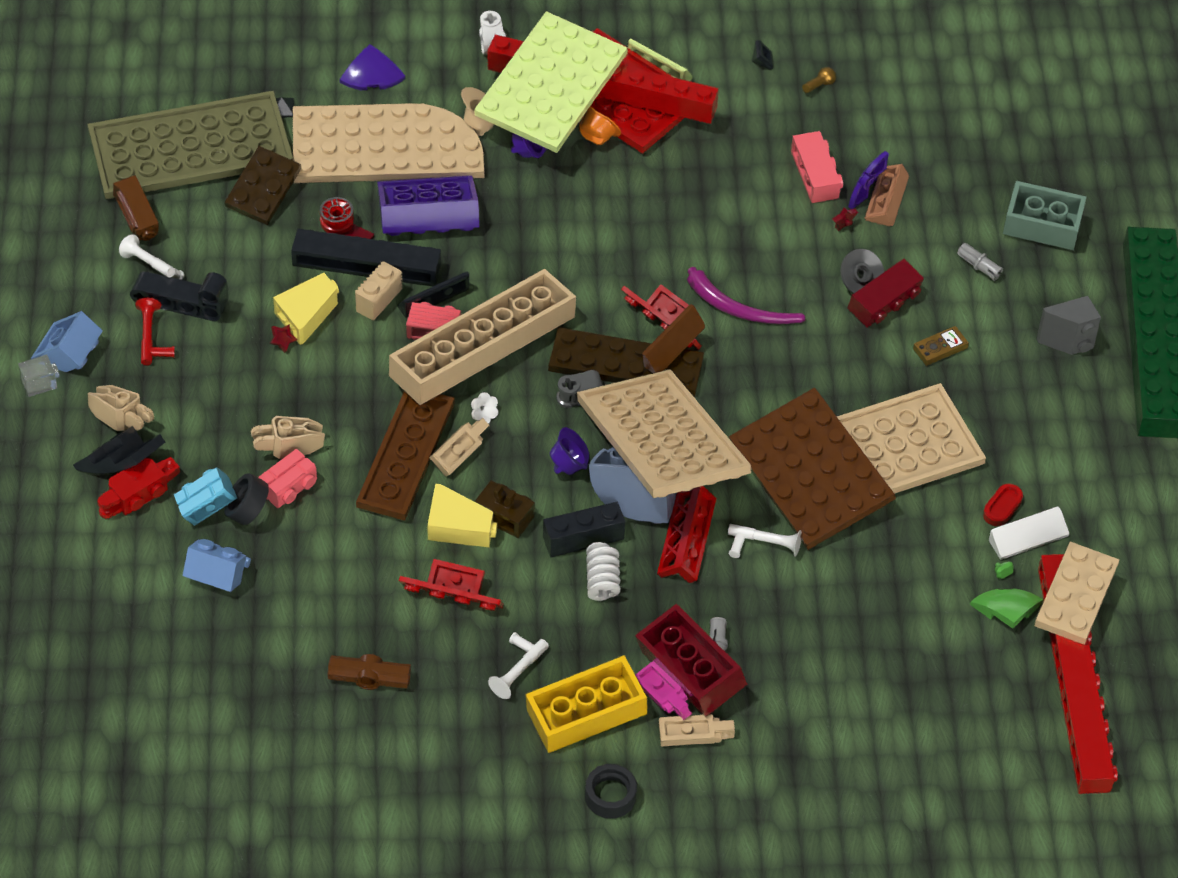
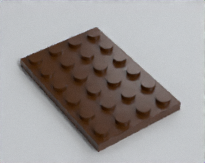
M815 387L728 436L751 464V472L794 532L797 534L799 530L802 531L801 541L807 550L896 499L895 493Z

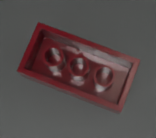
M677 603L635 635L642 653L651 662L654 661L683 688L688 700L705 717L747 685L741 667Z

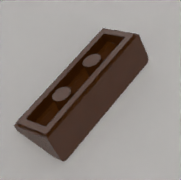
M690 304L642 353L646 369L652 373L664 371L705 329V324L694 305Z

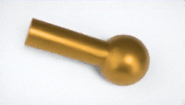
M829 67L822 68L818 73V77L802 86L803 91L808 93L822 84L829 85L834 83L836 80L835 71Z

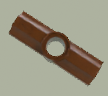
M373 654L362 655L360 659L334 655L330 657L328 666V679L355 682L359 687L367 690L376 689L379 685L406 689L409 687L410 664L385 662L379 656Z

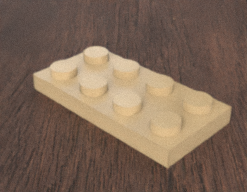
M1070 542L1034 626L1085 645L1118 567L1119 559Z

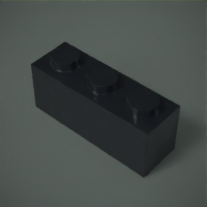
M617 501L543 519V539L551 558L587 549L592 543L601 542L608 544L624 540L626 521Z

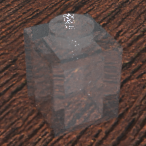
M47 354L18 363L21 381L28 397L57 388L56 378L60 377L59 371L55 363H50Z

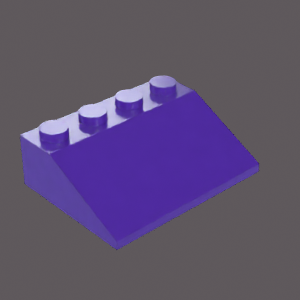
M472 175L377 181L383 234L387 233L388 235L396 236L402 232L422 234L430 230L448 232L450 229L470 231L475 227H479L478 197Z

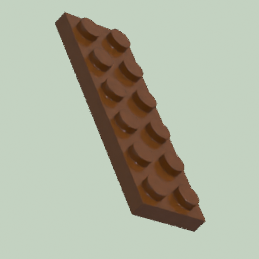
M404 391L356 500V508L406 520L431 461L429 457L434 454L454 407L455 398L439 394L419 405Z

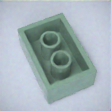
M1016 181L1003 234L1074 250L1086 196Z

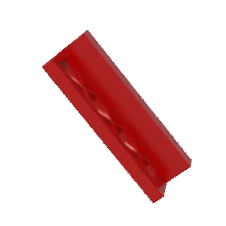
M704 486L696 487L689 491L677 492L657 571L661 578L678 573L688 583L697 581L717 499ZM690 497V500L683 506L685 498ZM685 515H686L685 520L679 525V522H680V521L685 517ZM681 536L680 541L673 547L674 542ZM675 558L674 565L668 566L669 563Z

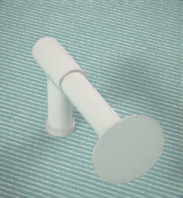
M128 235L122 240L119 246V253L123 258H130L134 255L169 278L172 277L179 280L184 278L183 271L173 268L140 248V241L136 235Z
M730 524L728 535L735 536L731 550H729V555L733 558H739L744 539L746 538L786 546L793 551L796 557L801 544L802 531L799 530L795 535L786 536Z
M516 632L511 635L509 642L527 653L503 677L492 676L489 678V686L497 696L503 699L510 698L511 691L509 688L513 681L548 649L549 645L545 640L540 639L534 645Z

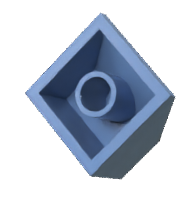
M80 311L54 322L31 359L34 362L63 372L80 369L87 362L86 356L98 345V337L103 330Z

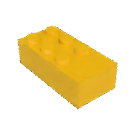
M625 655L526 694L527 712L548 753L647 714V697Z

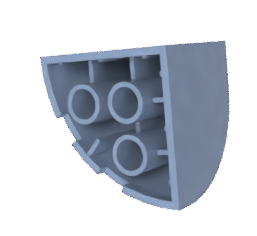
M614 447L607 451L603 448L594 456L589 464L590 480L594 491L604 504L618 501L623 516L629 519L653 522L655 524L669 522L677 492L668 494L666 497L653 498Z

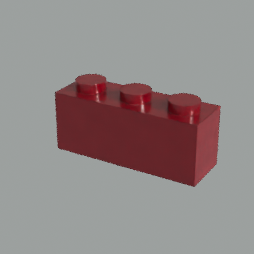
M902 259L851 296L847 308L867 328L873 323L879 324L885 319L887 313L892 310L894 312L897 311L904 304V301L908 298L914 299L921 292L922 289L920 287L924 277L905 259Z

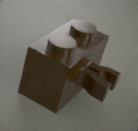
M492 480L474 501L493 511V522L498 523V529L518 539L535 517L534 501Z

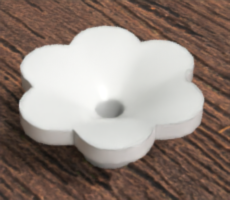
M482 392L478 398L473 399L471 403L473 409L472 418L474 420L484 418L487 423L491 419L496 418L498 415V409L496 408L498 401L496 397Z

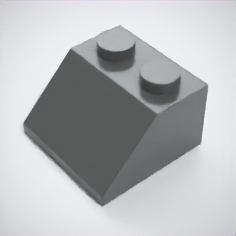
M1089 296L1043 308L1036 340L1040 344L1070 355L1087 352L1094 348L1101 316Z

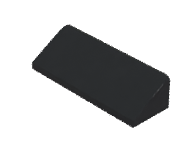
M466 271L404 299L398 304L399 310L405 318H408L412 302H428L434 306L469 290V272Z

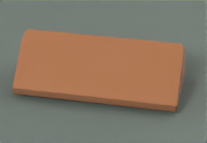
M903 164L887 166V169L878 176L866 212V221L886 226L894 225L909 178Z

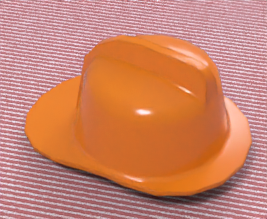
M591 106L579 124L581 135L597 145H602L612 136L621 135L620 128L611 119L597 112Z

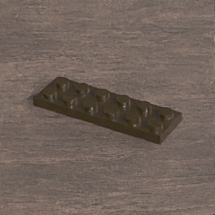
M558 327L548 371L573 375L595 370L599 373L602 381L613 383L654 374L644 367L642 355L652 343ZM684 349L664 370L671 369L693 397L696 395L704 352Z

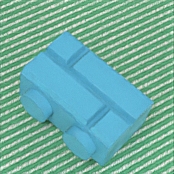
M217 467L205 471L201 478L193 483L185 484L179 492L174 494L181 515L194 526L237 499L230 478Z

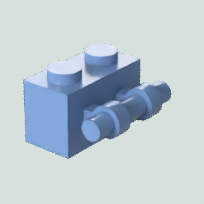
M198 539L188 547L183 576L231 592L241 584L244 567H249L251 558L246 557V555L234 548H223L210 540Z

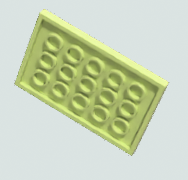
M546 11L474 109L475 116L557 153L627 55V47Z

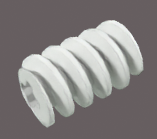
M592 543L586 549L588 597L591 600L603 601L620 593L619 552L606 543Z

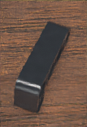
M140 272L130 291V297L135 302L142 298H153L161 303L160 309L209 321H218L221 318L229 299L227 280L224 276L215 272L208 273L202 285L150 272Z

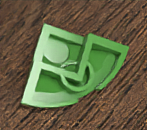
M994 589L980 594L970 602V605L990 620L996 616L1013 629L1024 617L1028 618L1044 600L1033 593L1020 589Z

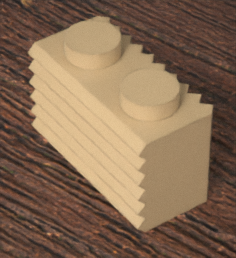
M381 262V265H378V268H375V271H372V274L366 278L364 284H361V287L355 290L356 312L371 320H375L403 289L401 284L402 272L386 262Z

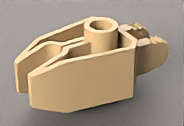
M113 385L96 387V393H88V406L95 417L116 431H124L131 426L138 431L144 427V421L145 423H150L155 419L153 411L149 407L147 408L140 404L138 393Z
M276 416L272 419L271 425H258L253 427L251 431L254 439V448L260 451H272L273 456L279 459L286 457L295 449L299 450L303 455L311 454L323 447L325 434L322 433V424L309 418Z

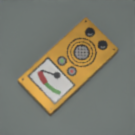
M954 326L914 343L913 349L927 366L967 349L969 342L958 328Z

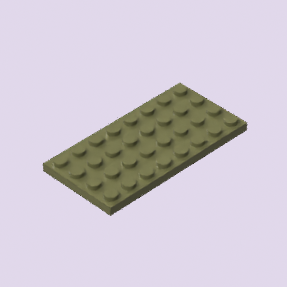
M274 91L88 124V131L105 199L116 198L113 196V183L136 175L143 192L241 175L258 146L293 160Z

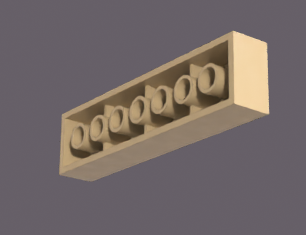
M543 269L390 354L389 376L421 405L575 318L576 296L546 269Z

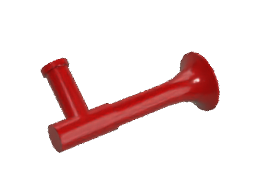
M153 298L139 299L136 301L135 306L143 314L141 364L151 365L152 357H175V346L153 347L152 319L154 312L161 308V303Z

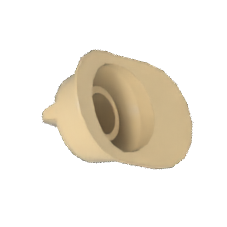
M473 87L462 89L461 96L466 105L464 121L474 129L478 136H482L495 125L475 116L474 109L485 96V93Z

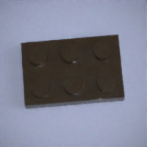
M258 146L225 200V207L268 225L301 171V164Z

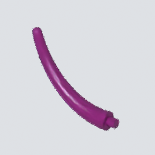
M691 267L687 271L689 274L687 282L693 290L710 305L727 314L749 321L769 324H793L805 321L803 313L770 312L739 303L719 291L710 282L703 270Z

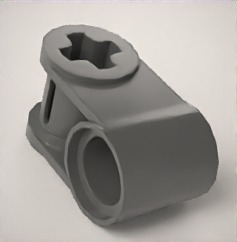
M589 370L561 377L558 381L557 403L564 408L579 406L577 392L604 386L599 373L595 370Z

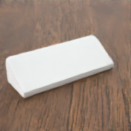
M1055 507L992 529L989 542L1000 560L1068 537L1069 531L1062 511L1059 507Z

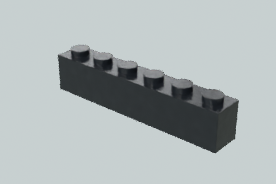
M297 229L291 249L292 266L369 277L372 271H375V268L381 265V262H386L402 272V282L432 287L437 284L441 268V249L314 230Z

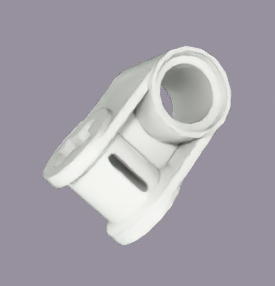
M486 11L480 16L481 28L479 35L483 55H487L488 48L495 34L506 37L501 17L494 11Z

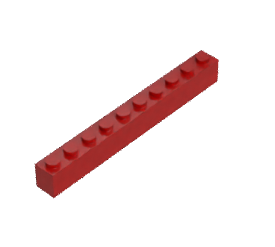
M495 34L487 51L488 70L501 73L524 41ZM619 65L598 94V97L711 124L718 105L719 88Z
M1064 554L1041 555L1038 574L1043 600L1047 596ZM1091 631L1085 645L1049 632L1078 794L1111 793L1113 783L1117 782L1118 772L1116 765H1112L1111 758H1113L1112 742L1107 740L1109 724L1107 719H1103L1104 698L1099 696L1098 692L1100 689V677L1094 671L1096 656L1095 652L1090 650L1092 642Z

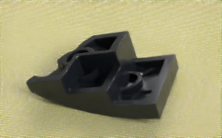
M131 426L93 450L87 457L74 463L73 466L76 470L87 473L119 472L137 465L166 442L161 434L143 442L135 428Z

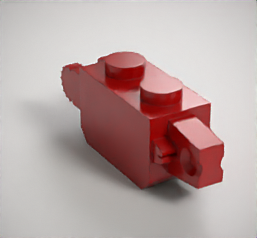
M171 457L155 463L151 458H145L137 465L114 475L109 479V490L97 499L100 507V517L109 519L120 512L126 516L132 511L139 510L152 499L162 496L168 490L167 483L180 473V466Z

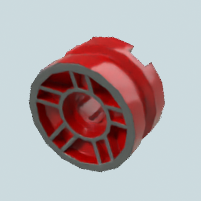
M333 197L325 200L320 206V224L322 229L327 233L340 235L350 231L354 221L352 203L342 197Z

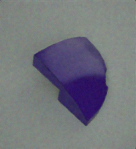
M369 44L343 73L340 83L358 90L367 91V86H379V89L382 90L402 82L405 79V75L386 55Z
M884 151L878 155L863 171L851 194L850 209L855 208L868 198L870 185L877 180L878 175L887 169L888 152Z

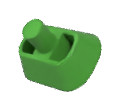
M997 562L995 564V573L998 579H1003L1014 571L1012 562H1004L1002 564Z

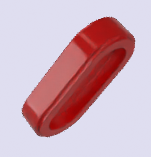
M1014 484L1000 486L985 505L983 512L984 520L992 526H1002L1007 523L1021 505L1023 498L1022 490Z

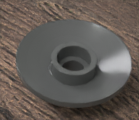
M856 249L844 257L840 270L841 278L845 287L854 294L884 273V267L881 260L873 252L867 249Z

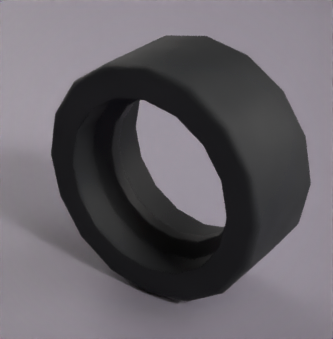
M251 473L244 474L237 480L232 487L237 499L224 507L225 515L241 525H248L259 515L269 492L268 484Z
M604 764L596 767L589 773L585 784V801L593 813L603 818L615 819L625 816L632 810L636 802L637 782L634 775L627 768L618 764ZM607 780L617 781L627 788V795L622 800L607 802L596 796L595 787Z

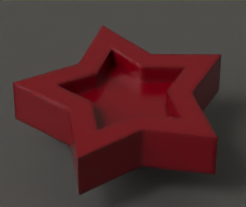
M844 207L839 215L832 218L836 223V230L839 231L845 226L853 225V218L857 215L858 211L855 208L847 210Z
M290 324L283 328L271 327L273 338L269 344L278 345L284 353L287 351L290 343L298 340L291 334Z

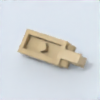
M482 418L479 421L477 420L472 426L469 422L462 425L429 458L445 476H449L482 444L483 438L480 434L489 424Z
M713 714L706 717L704 715L688 716L685 720L680 716L659 718L661 746L710 744L721 742L722 739L735 737L734 720L720 721L719 718H714Z

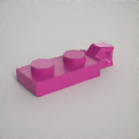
M654 661L635 674L643 691L664 711L666 710L670 713L674 710L683 720L692 714L688 704L685 702L688 698L683 688Z

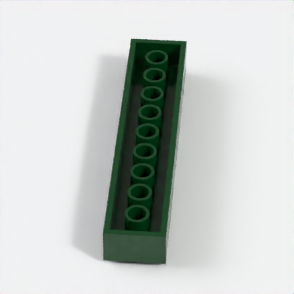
M1127 227L1123 243L1137 435L1141 437L1178 438V248L1176 229Z

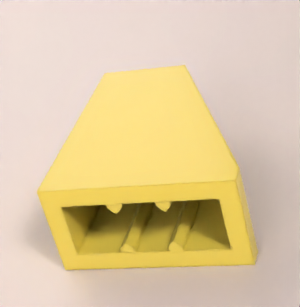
M322 273L273 297L274 313L284 326L290 324V332L298 339L299 345L305 343L337 306L338 286L334 280H330L325 273Z
M435 484L427 525L428 540L490 547L491 537L496 538L498 525L497 522H493V511L441 484Z

